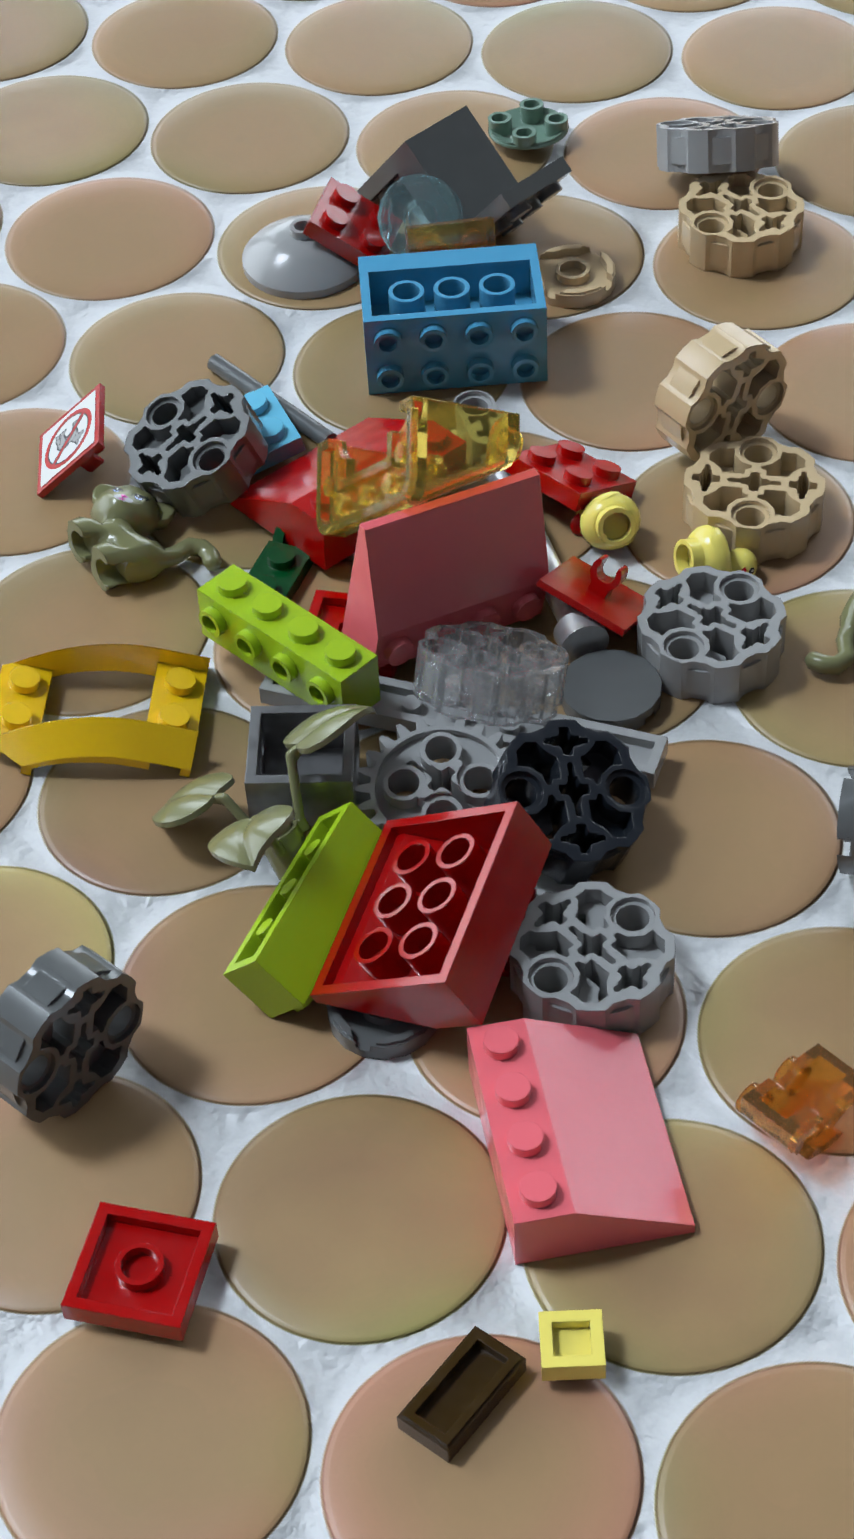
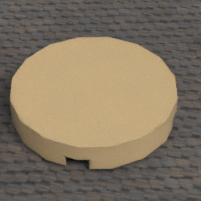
M573 244L554 247L540 254L539 265L545 301L549 305L566 309L585 308L598 304L609 297L616 286L615 263L602 251H600L599 256L596 253H591L588 246Z

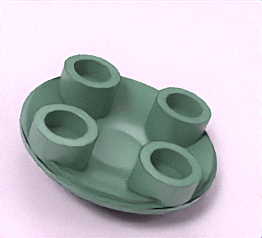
M538 98L524 99L520 102V107L505 112H494L488 116L489 137L495 143L511 149L530 150L547 147L563 139L569 130L568 116L565 113L545 108L543 101Z

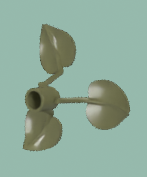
M344 705L329 708L310 716L285 737L283 743L289 749L285 756L293 808L289 805H276L249 818L233 799L224 793L235 783L233 776L229 773L218 772L199 777L177 791L152 817L154 824L162 828L176 827L195 819L213 804L223 805L238 821L221 830L210 840L208 849L211 855L225 864L255 872L262 856L265 854L277 878L281 880L306 839L303 833L310 828L304 815L297 768L298 759L302 754H310L324 747L365 715L376 714L374 708L364 705Z

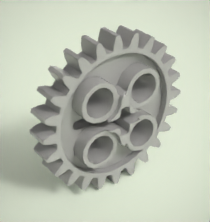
M439 713L435 726L428 727L421 716L416 717V730L412 732L401 724L396 725V741L381 735L379 737L380 752L368 750L366 752L367 767L358 769L359 786L355 787L357 804H360L358 808L378 828L383 830L388 820L484 806L493 782L492 773L507 747L503 748V733L500 731L485 737V722L480 721L470 730L466 728L464 715H460L454 725L451 726L446 725L443 713ZM436 759H449L448 762H434ZM475 789L488 790V792L481 794L473 793L471 791ZM403 791L413 792V794L408 796L396 795ZM507 798L510 802L517 801L515 799Z

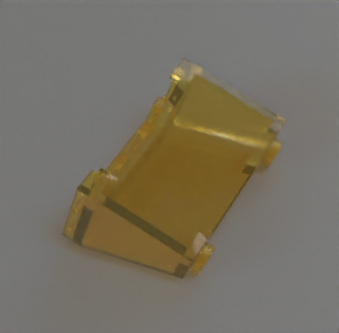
M411 395L400 401L399 412L407 413V417L399 432L390 431L387 433V452L351 447L346 445V441L330 438L317 444L316 521L319 532L322 535L346 537L358 532L359 524L442 498L506 470L519 458L522 452L523 437L520 433V414Z

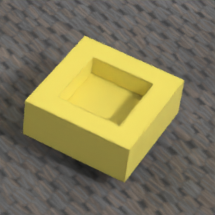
M602 1309L538 1312L542 1381L606 1378Z

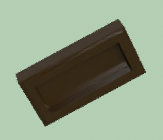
M474 1326L397 1416L398 1428L449 1463L527 1370L526 1358L477 1326Z

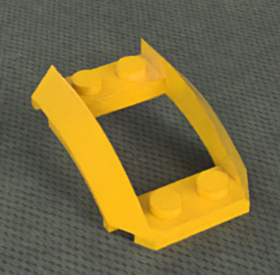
M97 644L50 651L14 663L4 664L0 672V758L3 753L21 766L20 774L30 776L33 768L63 763H105L147 770L150 763L179 768V776L190 777L199 732L198 727L207 672L211 658L143 645ZM88 671H120L155 676L147 721L116 717H81L43 722L52 677Z

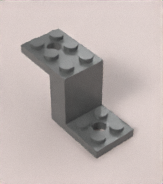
M466 105L406 140L357 192L372 202L379 198L383 204L402 191L401 186L405 184L449 250L488 247L494 242L493 239L500 234L505 237L524 223L523 220L543 207L542 203L563 189L559 182L572 170L562 156L518 183Z

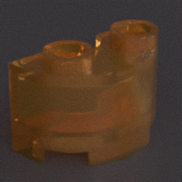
M818 1043L798 1058L796 1056L787 1058L776 1071L773 1080L768 1078L761 1084L754 1082L746 1087L737 1099L735 1109L790 1153H795L796 1155L799 1153L805 1159L810 1160L823 1153L843 1134L842 1131L835 1127V1124L845 1114L846 1110L854 1104V1069Z

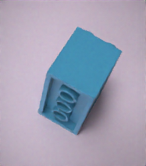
M536 243L358 257L369 395L548 381L547 307Z

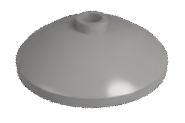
M311 214L290 216L268 224L248 241L242 253L243 271L249 282L267 294L286 299H315L338 293L359 280V267L303 234Z

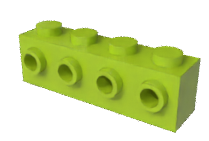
M232 564L197 589L200 611L199 621L202 626V633L308 704H356L372 707L381 700L378 655L238 566Z
M351 801L318 817L223 974L270 1018L293 1009L300 1011L313 1001L310 994L381 835L382 830Z

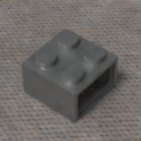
M356 704L251 706L244 782L249 818L276 805H289L293 808L285 756L289 749L283 743L285 737L300 723L318 712L337 706ZM358 721L324 747L310 754H302L298 759L297 768L304 815L310 826H314L319 816L350 801L358 806L355 787L359 784L358 769L360 763Z

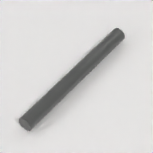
M219 354L212 355L208 360L207 367L209 370L235 386L244 394L264 387L262 383ZM273 392L295 428L318 445L337 436L331 430Z

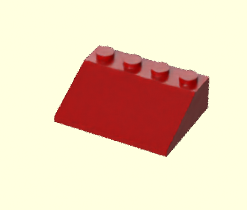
M368 417L250 485L240 497L230 504L272 534H274L275 527H279L285 534V543L296 546L309 555L312 562L327 570L355 553L359 524L448 496L463 487L464 441L430 420Z
M518 801L386 821L310 996L317 1003L435 1029L482 1025L552 843Z

